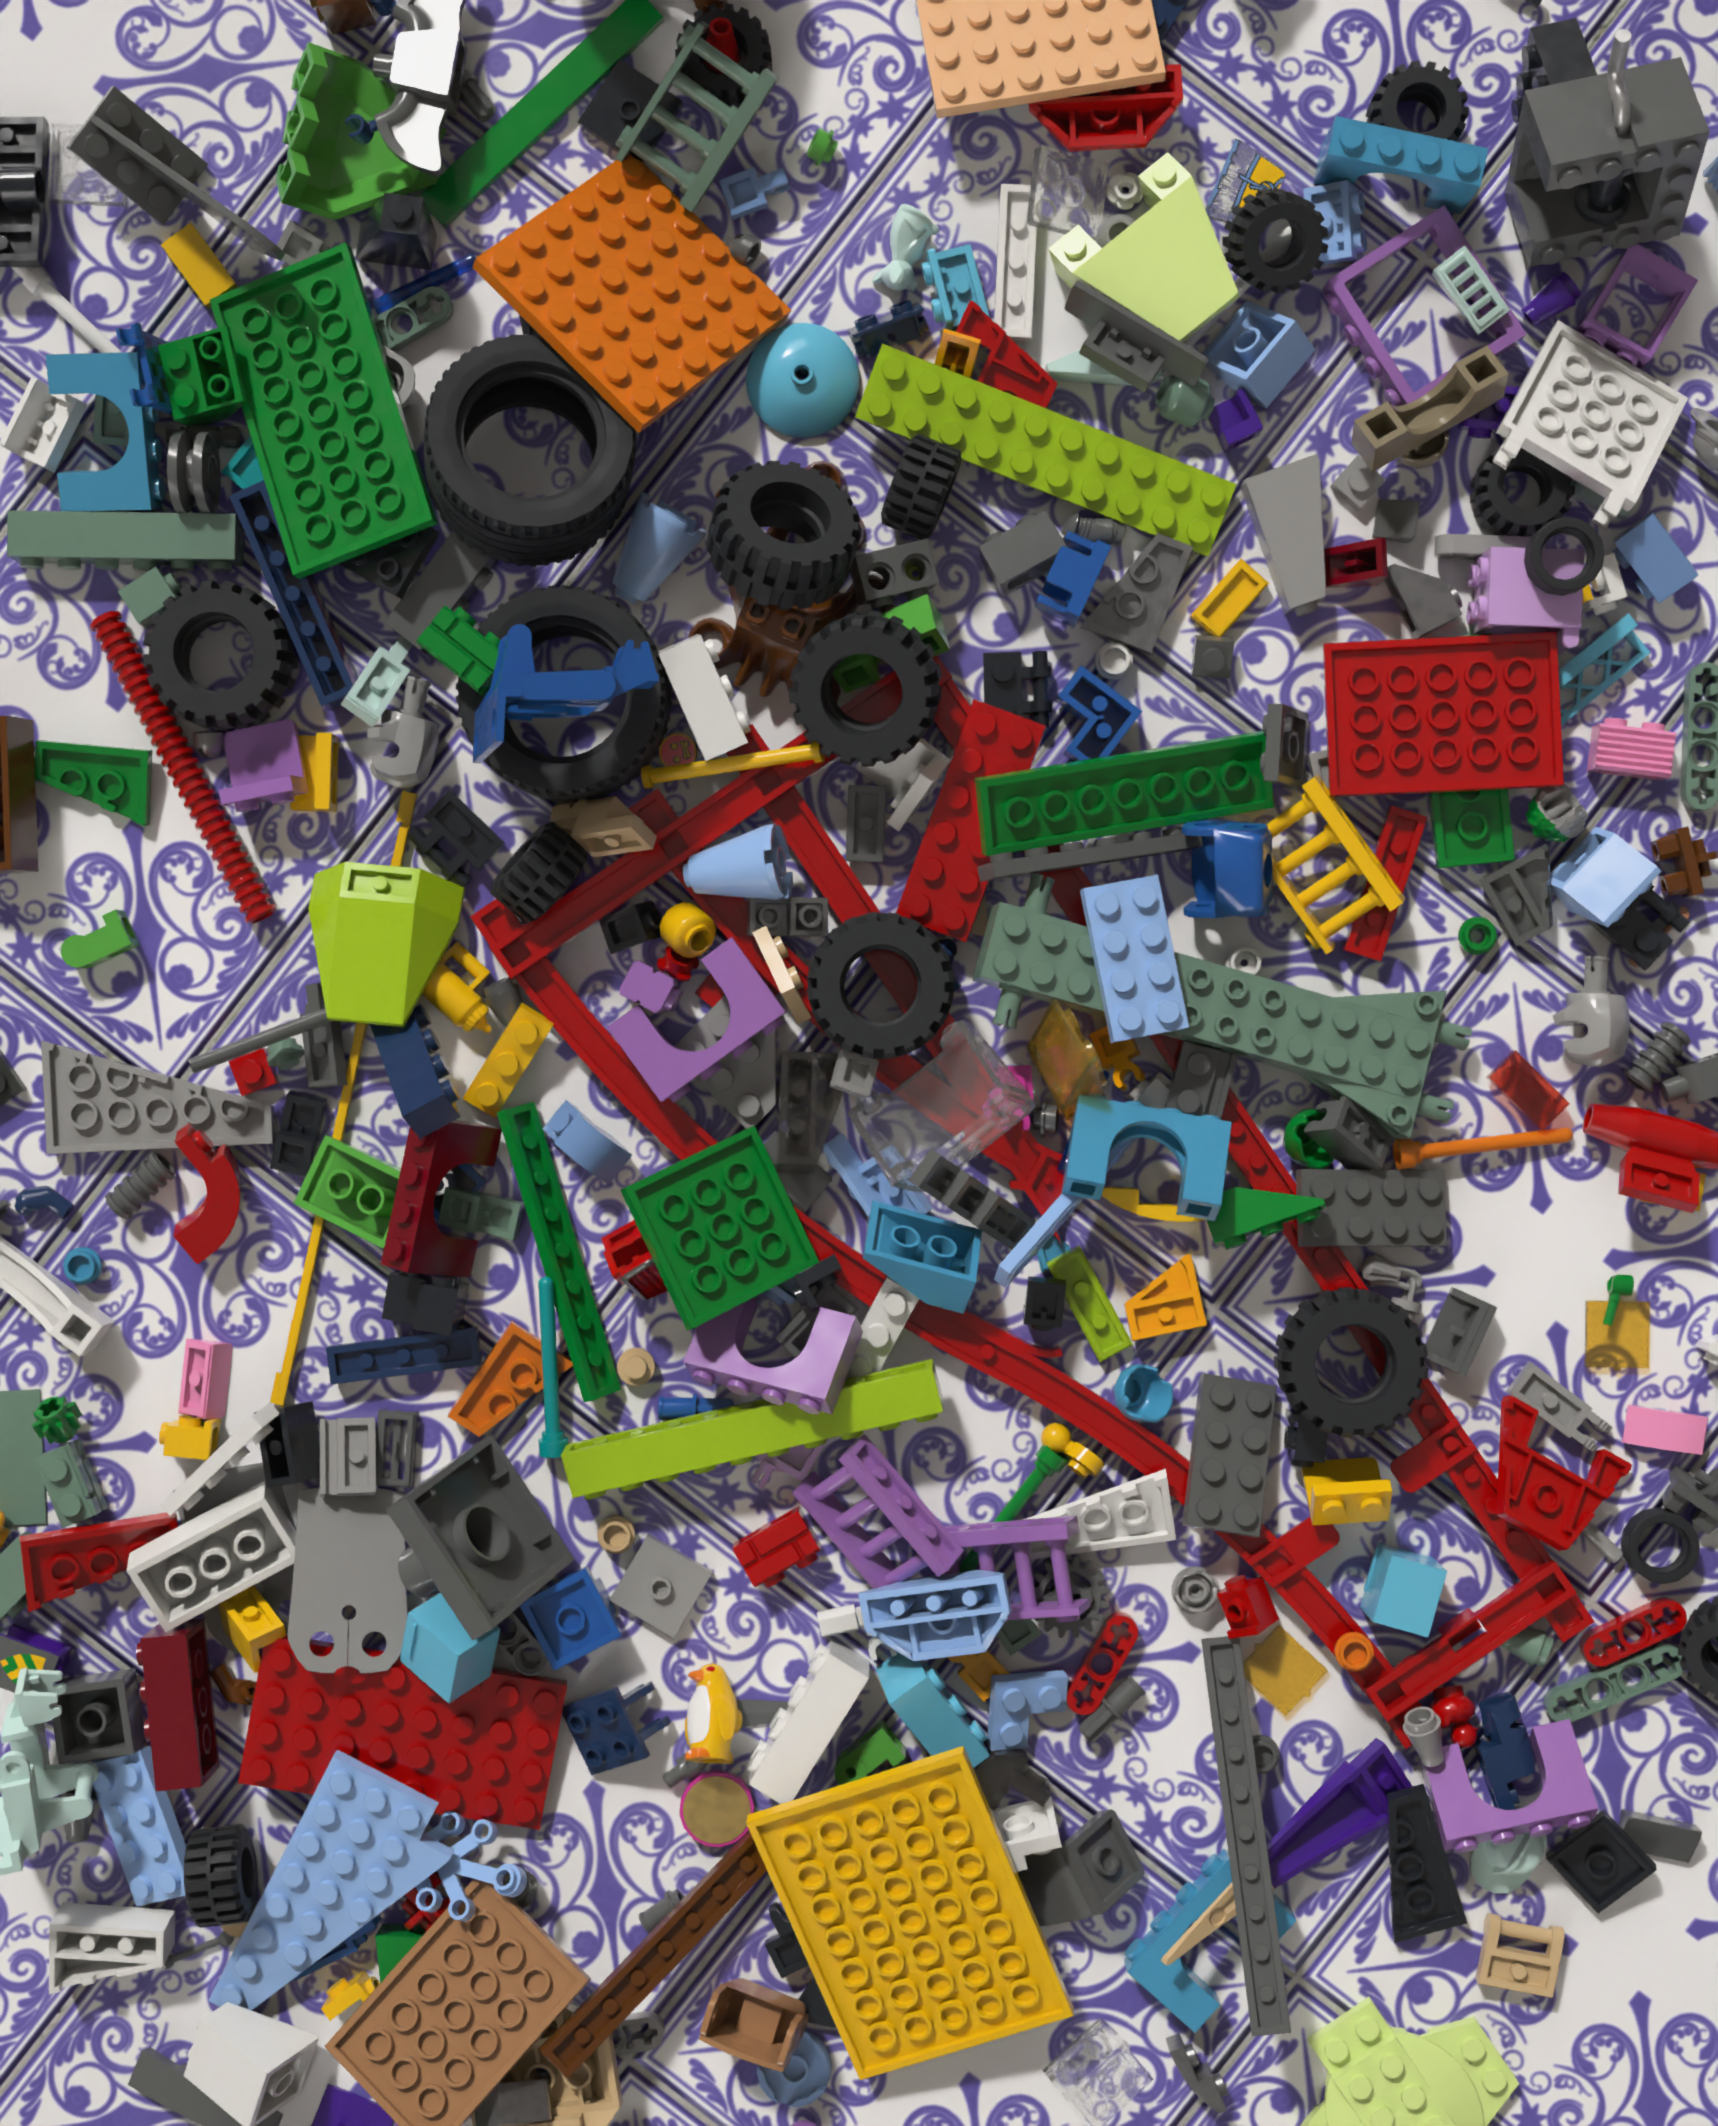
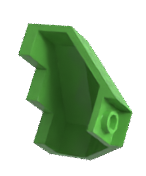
M308 42L293 74L291 90L298 93L293 110L287 112L282 143L289 145L287 161L285 165H278L276 177L281 203L337 220L373 207L385 193L406 195L437 184L436 175L417 170L398 159L388 149L379 131L374 132L373 139L364 145L355 142L349 136L350 133L357 130L349 128L345 124L346 119L350 115L359 114L367 122L374 120L375 114L386 110L394 102L396 95L393 88L383 78H375L373 70L362 61ZM444 127L441 130L440 143L447 131Z

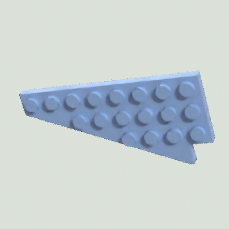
M337 1750L208 2001L219 2007L230 2002L252 2011L449 1862L454 1849L423 1834L439 1802Z

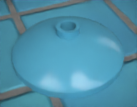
M795 323L776 329L758 344L748 363L746 386L753 409L766 425L783 435L809 438L831 431L848 416L858 395L859 371L851 349L836 333L816 324ZM798 369H806L809 372V376L804 380L797 379L795 372Z

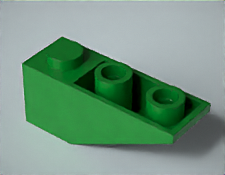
M1234 1187L1223 1191L1222 1204L1215 1221H1206L1216 1246L1224 1245L1225 1249L1229 1250L1248 1243L1246 1236L1260 1231L1262 1237L1283 1231V1223L1298 1219L1299 1224L1321 1217L1320 1210L1325 1209L1326 1205L1324 1199Z

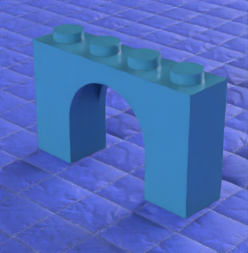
M1336 116L1321 145L1313 183L1324 185L1348 180L1354 185L1356 179L1364 174L1390 173L1416 179L1428 186L1424 207L1439 209L1445 205L1448 212L1462 214L1481 187L1489 148Z
M138 352L46 355L49 394L89 393L103 396L120 409L126 419L129 430L126 452L113 467L107 470H76L57 473L61 511L152 510L162 507L161 500H164L166 496L165 482L162 477H159L158 462L162 459V445L155 434V423L158 422L159 410L152 407L133 406L129 391L133 388L135 390L145 389L146 385Z
M1079 1094L1073 1115L1062 1194L1100 1200L1106 1180L1109 1153L1112 1149L1128 1139L1148 1138L1166 1146L1175 1155L1180 1165L1181 1182L1176 1214L1215 1221L1222 1204L1232 1122L1223 1121L1214 1115L1196 1116L1185 1114L1176 1108L1157 1109L1146 1107L1137 1101H1127L1124 1103L1108 1100L1106 1097L1098 1094H1089L1087 1096Z
M1225 1849L1218 1856L1213 1854L1204 1862L1201 1867L1202 1873L1193 1883L1187 1882L1182 1886L1175 1897L1177 1901L1168 1911H1160L1150 1924L1151 1930L1142 1940L1140 1938L1135 1939L1125 1952L1126 1958L1124 1962L1127 1973L1194 2033L1220 2006L1217 1994L1182 1961L1181 1957L1170 1965H1165L1161 1962V1959L1185 1933L1186 1929L1231 1884L1229 1853ZM1273 1893L1280 1940L1297 1920L1292 1909Z

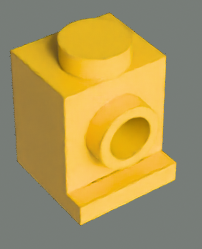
M181 1415L179 1420L163 1422L159 1433V1443L164 1445L163 1456L207 1460L218 1449L221 1418L209 1419L202 1423L201 1418Z

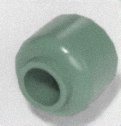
M1172 375L1171 377H1164L1156 393L1155 404L1159 406V412L1163 418L1186 427H1193L1201 419H1208L1213 410L1215 399L1211 397V387L1207 380L1200 378L1197 384L1192 386Z

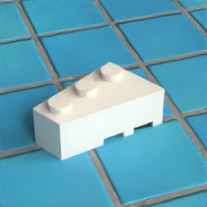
M696 634L660 650L658 655L704 760L708 761L748 743L745 734L751 732L742 710L734 712L729 699L734 697L735 693L727 675L719 677L713 663L720 659L711 639L704 642L702 636Z
M63 1902L49 1924V1994L60 1992L64 1987L81 1983L83 1986L94 1984L97 1979L116 1975L119 1978L163 1967L175 1945V1910Z

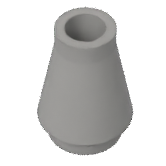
M1417 1707L1410 1710L1404 1717L1403 1730L1420 1756L1422 1764L1427 1767L1441 1764L1444 1760V1755L1442 1752L1440 1717L1429 1707Z

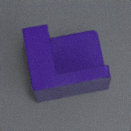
M1244 388L1237 390L1232 398L1214 406L1208 417L1224 453L1258 437L1263 430L1259 417Z

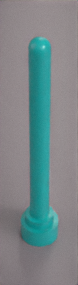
M542 1277L538 1282L545 1431L542 1432V1438L538 1440L540 1457L560 1458L565 1446L569 1444V1438L565 1436L564 1430L560 1429L554 1284L550 1277Z

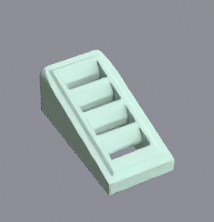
M1463 246L1433 270L1432 276L1477 335L1481 334L1510 311L1466 246ZM1463 263L1467 269L1451 281L1448 274ZM1473 276L1476 282L1460 294L1457 287ZM1480 289H1483L1486 294L1469 307L1466 300ZM1492 301L1496 307L1478 320L1475 313Z

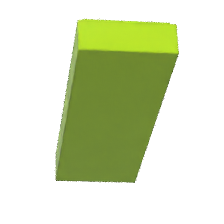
M1080 1245L1046 1262L1054 1279L1066 1280L1065 1299L1099 1362L1133 1345Z

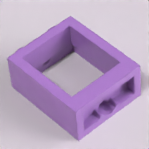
M1635 244L1621 253L1576 330L1582 333L1584 337L1591 339L1601 347L1609 349L1616 356L1641 369L1652 359L1698 280L1639 244ZM1624 271L1671 298L1643 347L1596 320Z

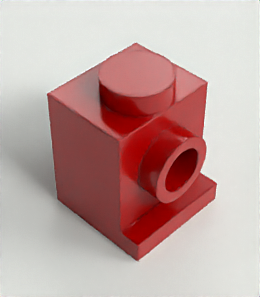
M1245 1575L1233 1577L1224 1583L1225 1588L1217 1593L1231 1628L1227 1631L1229 1639L1258 1635L1279 1620L1263 1577L1246 1579Z

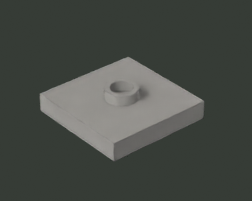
M648 1533L609 1601L675 1638L713 1571Z

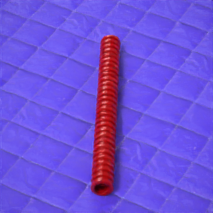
M110 611L96 617L89 627L91 631L97 632L95 639L98 642H102L100 647L102 652L108 653L106 660L109 663H113L112 671L119 674L117 677L118 682L125 685L123 692L130 695L128 698L129 703L136 706L134 712L136 715L141 716L140 724L146 725V735L152 736L150 743L154 747L157 746V756L163 757L161 764L163 767H168V777L174 778L172 783L174 788L180 789L178 796L181 799H185L183 805L186 809L191 810L189 813L190 818L197 821L194 826L197 830L202 831L200 834L201 839L207 840L208 843L205 847L209 851L212 850V860L218 861L217 869L220 872L223 871V881L229 882V892L235 893L233 900L235 903H240L239 911L246 914L245 922L247 924H254L274 914L277 907L275 904H270V894L264 893L263 890L266 886L264 883H259V873L253 872L255 867L253 862L247 861L249 854L242 851L243 843L241 841L237 842L238 834L236 831L231 830L232 822L230 820L226 821V811L220 810L221 801L215 800V790L209 789L208 786L211 782L207 778L204 779V769L198 768L200 763L198 758L192 757L194 750L191 747H187L189 742L187 737L181 736L183 730L180 726H176L177 718L170 715L172 709L166 707L158 698L159 692L151 688L147 679L151 674L148 673L149 669L144 667L143 654L137 653L139 649L138 644L132 643V633L126 632L128 628L126 622H121V612Z

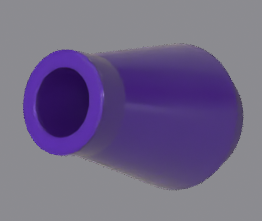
M1562 271L1557 276L1552 275L1521 311L1527 321L1533 327H1537L1543 321L1576 305L1575 300L1581 296V292L1571 277Z

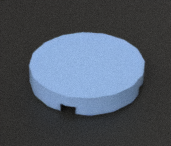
M805 2030L798 2048L792 2054L790 2063L783 2072L757 2065L760 2087L771 2100L777 2103L779 2101L787 2104L789 2107L811 2104L823 2095L830 2080L832 2062L828 2048L818 2036Z

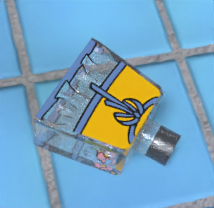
M1235 139L1205 208L1209 219L1226 223L1227 220L1233 222L1236 215L1231 211L1236 205L1241 208L1245 205L1243 198L1249 194L1256 197L1258 196L1257 191L1261 189L1273 191V188L1281 189L1287 171L1241 140Z

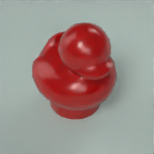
M1462 1685L1435 1689L1433 1691L1434 1701L1430 1704L1429 1708L1440 1717L1441 1728L1454 1724L1451 1730L1452 1742L1454 1744L1458 1743L1461 1749L1472 1747L1476 1743L1478 1728L1473 1727L1469 1723V1720L1475 1715L1474 1703L1464 1695Z

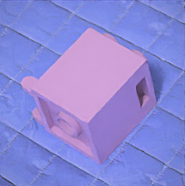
M1490 547L1475 559L1474 564H1470L1468 571V586L1474 587L1473 602L1468 603L1466 616L1467 624L1472 625V635L1557 632L1558 656L1563 654L1566 648L1571 649L1577 646L1579 643V629L1582 626L1583 588L1576 593L1564 596L1548 594L1536 587L1527 575L1524 564L1526 548ZM1542 548L1541 559L1543 566L1553 577L1566 580L1576 577L1583 570L1584 550Z

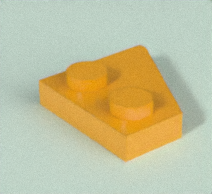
M1191 1254L1183 1256L1163 1274L1124 1303L1132 1342L1207 1326Z

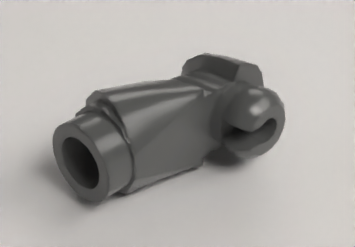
M1079 513L1067 520L1061 533L1064 535L1063 540L1067 532L1070 531L1096 543L1099 540L1119 548L1126 526L1118 524L1112 518L1087 519L1079 517Z

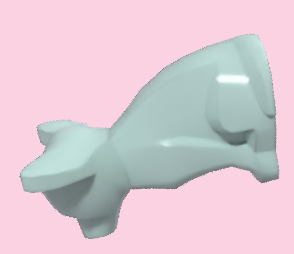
M901 204L894 216L890 230L892 261L874 275L872 282L875 284L884 282L890 289L898 291L907 289L913 292L918 282L912 267L922 256L927 238L930 235L938 234V226L933 224L925 214L915 207Z

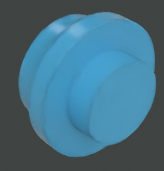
M75 1248L64 1259V1273L75 1284L85 1285L92 1283L101 1274L102 1260L99 1254L91 1248Z

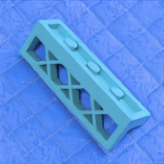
M1629 613L1616 621L1559 668V690L1561 688L1575 689L1574 705L1569 710L1560 709L1561 726L1651 653L1632 631L1638 624ZM1624 637L1637 654L1627 662L1613 661V645ZM1606 652L1605 660L1597 659ZM1590 664L1604 665L1603 682L1598 686L1582 684L1583 670ZM1611 666L1620 667L1610 675ZM1576 676V684L1568 683ZM1581 690L1591 691L1581 699Z

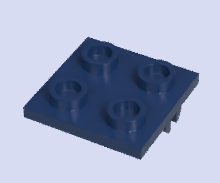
M652 1681L646 1685L641 1684L623 1696L617 1686L564 1704L562 1715L591 1776L650 1756L644 1741L657 1731L668 1726L671 1723L669 1716L666 1715L662 1719L657 1718L636 1731L625 1708L642 1696L652 1692L655 1689Z

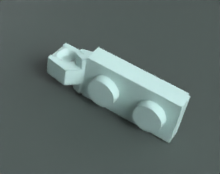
M400 636L389 652L383 647L378 648L340 705L373 727L410 672L409 666L402 661L413 645Z

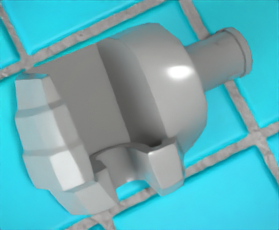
M412 676L407 677L408 681L400 709L396 708L395 711L385 709L381 715V724L367 728L369 740L390 742L399 746V754L396 757H371L370 771L376 779L401 789L412 787L426 780L437 755L439 745L437 723L425 720V716L422 715L432 682Z
M1584 956V990H1580L1579 993H1565L1567 1007L1554 1014L1553 1019L1556 1026L1587 1025L1588 1033L1585 1037L1563 1041L1565 1056L1576 1064L1603 1067L1624 1056L1629 1036L1630 1014L1625 997L1623 995L1611 994V991H1607L1610 957Z

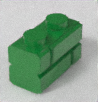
M445 605L419 636L416 643L482 696L491 685L500 639L490 631L484 637L473 628L478 621L461 607H458L453 612Z

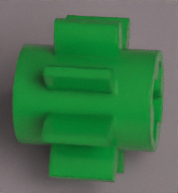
M65 1396L45 1399L38 1405L36 1412L33 1413L37 1420L32 1424L33 1429L39 1439L45 1437L49 1444L53 1442H67L76 1435L78 1428H81L78 1418L82 1416V1413L75 1402L68 1403Z

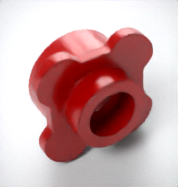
M667 946L664 951L665 956L657 960L656 965L658 969L666 972L671 977L677 978L679 981H689L692 976L691 971L699 966V960L696 957H682Z

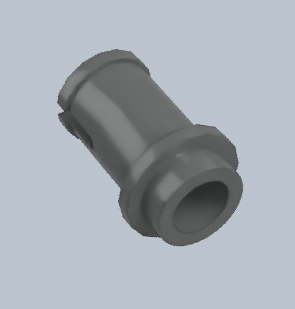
M678 1889L673 1892L670 1890L666 1891L662 1900L639 1914V1920L648 1933L684 1898L681 1891Z

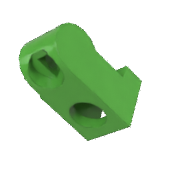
M115 909L102 916L106 926L85 936L73 935L65 939L61 945V956L64 962L71 967L87 969L140 946L125 911Z
M881 1720L840 1753L836 1761L835 1778L838 1784L842 1785L867 1777L868 1773L887 1759L895 1767L906 1758V1747L887 1723Z

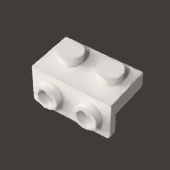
M33 377L0 440V445L19 457L55 473L88 405L68 394H49V386Z

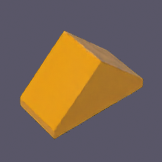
M944 328L934 364L971 378L979 355L981 340Z

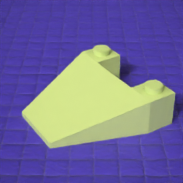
M1167 152L1138 176L1144 202L1151 208L1103 248L1077 225L1049 248L1056 274L1071 289L1076 281H1080L1179 341L1184 342L1240 296L1192 175Z

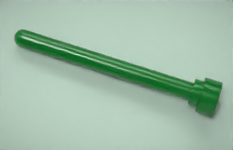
M1042 1445L1035 1454L1038 1457L1034 1462L1036 1467L993 1522L1013 1521L1046 1477H1052L1055 1472L1060 1473L1069 1462L1062 1453H1055L1048 1446ZM973 1548L959 1565L960 1572L973 1571L978 1567V1553L974 1552Z

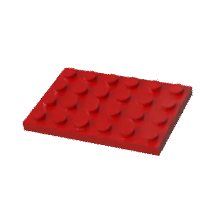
M1557 632L1323 644L1329 797L1562 787L1564 785Z

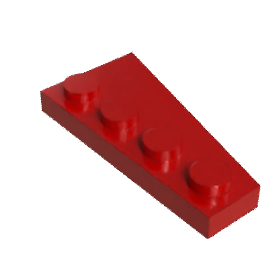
M165 1512L19 1536L28 1613L41 1608V1604L58 1597L61 1600L76 1594L75 1590L95 1582L101 1584L113 1579V1575L127 1570L130 1552L178 1527L176 1512L171 1516Z

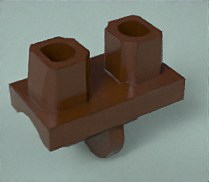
M1688 826L1667 831L1666 836L1650 843L1655 861L1673 858L1676 869L1675 873L1659 876L1663 896L1682 894L1683 898L1704 893L1701 878L1712 875L1709 860L1718 858V850L1707 853L1704 839L1692 841Z

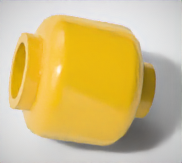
M682 902L668 909L662 917L660 935L663 941L682 957L694 958L702 955L711 947L716 935V926L712 918L693 903Z

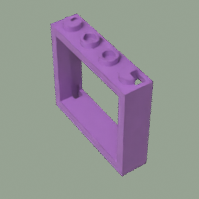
M1445 205L1328 279L1322 289L1323 297L1329 305L1327 309L1331 314L1339 316L1345 326L1343 327V332L1346 339L1353 347H1359L1365 357L1363 363L1367 372L1373 379L1378 378L1386 390L1384 391V397L1393 406L1405 405L1422 397L1439 384L1449 371L1418 391L1413 392L1345 285L1429 232L1446 260L1463 246H1466L1507 304ZM1462 263L1453 271L1458 276L1467 268ZM1471 276L1468 280L1462 283V285L1466 290L1471 285H1473L1476 282V280L1473 276ZM1480 289L1470 298L1475 303L1486 293L1483 289ZM1490 301L1479 312L1484 316L1496 306ZM1511 309L1490 326L1497 340L1489 344L1488 347L1498 357L1517 345L1526 335Z

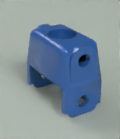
M1204 819L1184 824L1182 826V834H1186V836H1201L1203 844L1201 847L1192 849V879L1197 901H1192L1183 908L1184 915L1193 918H1223L1231 916L1258 917L1269 914V904L1273 898L1272 834L1268 829V825L1218 819Z

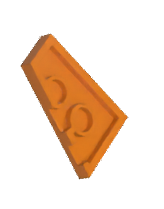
M511 1321L448 1412V1417L480 1437L513 1412L518 1405L534 1393L542 1390L541 1339ZM557 1350L559 1375L571 1368L573 1364L569 1357Z

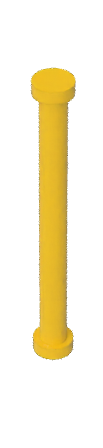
M814 740L809 745L717 758L708 761L704 760L658 768L646 765L641 768V779L644 788L648 789L654 788L655 783L813 759L815 763L824 762V754L819 752L822 746Z

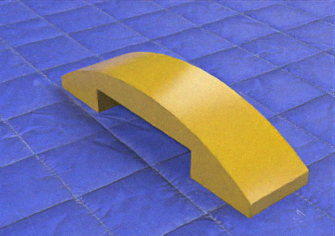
M1104 1186L1101 1195L1118 1207L1147 1218L1174 1222L1205 1220L1177 1215L1178 1204L1139 1203V1189L1136 1187Z

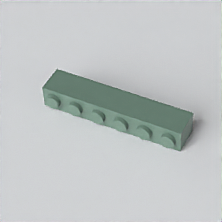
M8 511L7 557L20 563V567L25 569H43L44 563H58V568L66 570L81 569V564H95V568L100 570H119V564H133V569L149 571L157 567V565H171V570L188 572L194 571V565L209 566L210 571L231 572L232 566H244V529L236 514Z

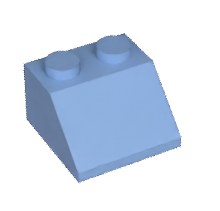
M1247 300L1202 354L1209 359L1206 367L1234 391L1244 388L1250 401L1267 408L1313 354L1315 348L1296 320Z

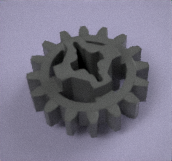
M1074 1554L1071 1562H1067L1071 1590L1075 1594L1073 1595V1600L1090 1598V1602H1092L1090 1608L1082 1616H1079L1078 1620L1072 1622H1057L1056 1617L1034 1619L1036 1622L1043 1619L1046 1620L1043 1626L1046 1632L1052 1630L1054 1626L1057 1627L1060 1638L1064 1637L1066 1630H1071L1073 1636L1079 1638V1628L1083 1626L1091 1633L1093 1631L1091 1621L1093 1619L1100 1622L1104 1620L1099 1608H1109L1110 1605L1107 1599L1101 1597V1595L1110 1592L1108 1584H1098L1104 1578L1102 1571L1099 1570L1092 1573L1093 1562L1087 1560L1082 1566L1080 1565L1078 1554ZM1046 1559L1044 1561L1046 1571L1044 1573L1038 1570L1033 1572L1034 1577L1038 1581L1037 1584H1034L1037 1602L1058 1601L1055 1584L1051 1589L1045 1590L1047 1583L1054 1577L1052 1563ZM1071 1572L1084 1576L1090 1583L1078 1582L1072 1578Z

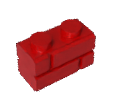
M797 1506L734 1542L732 1549L752 1585L756 1588L764 1584L766 1588H769L786 1577L783 1573L785 1570L794 1565H797L798 1569H802L818 1559L816 1553L821 1550V1542L810 1526L801 1507Z

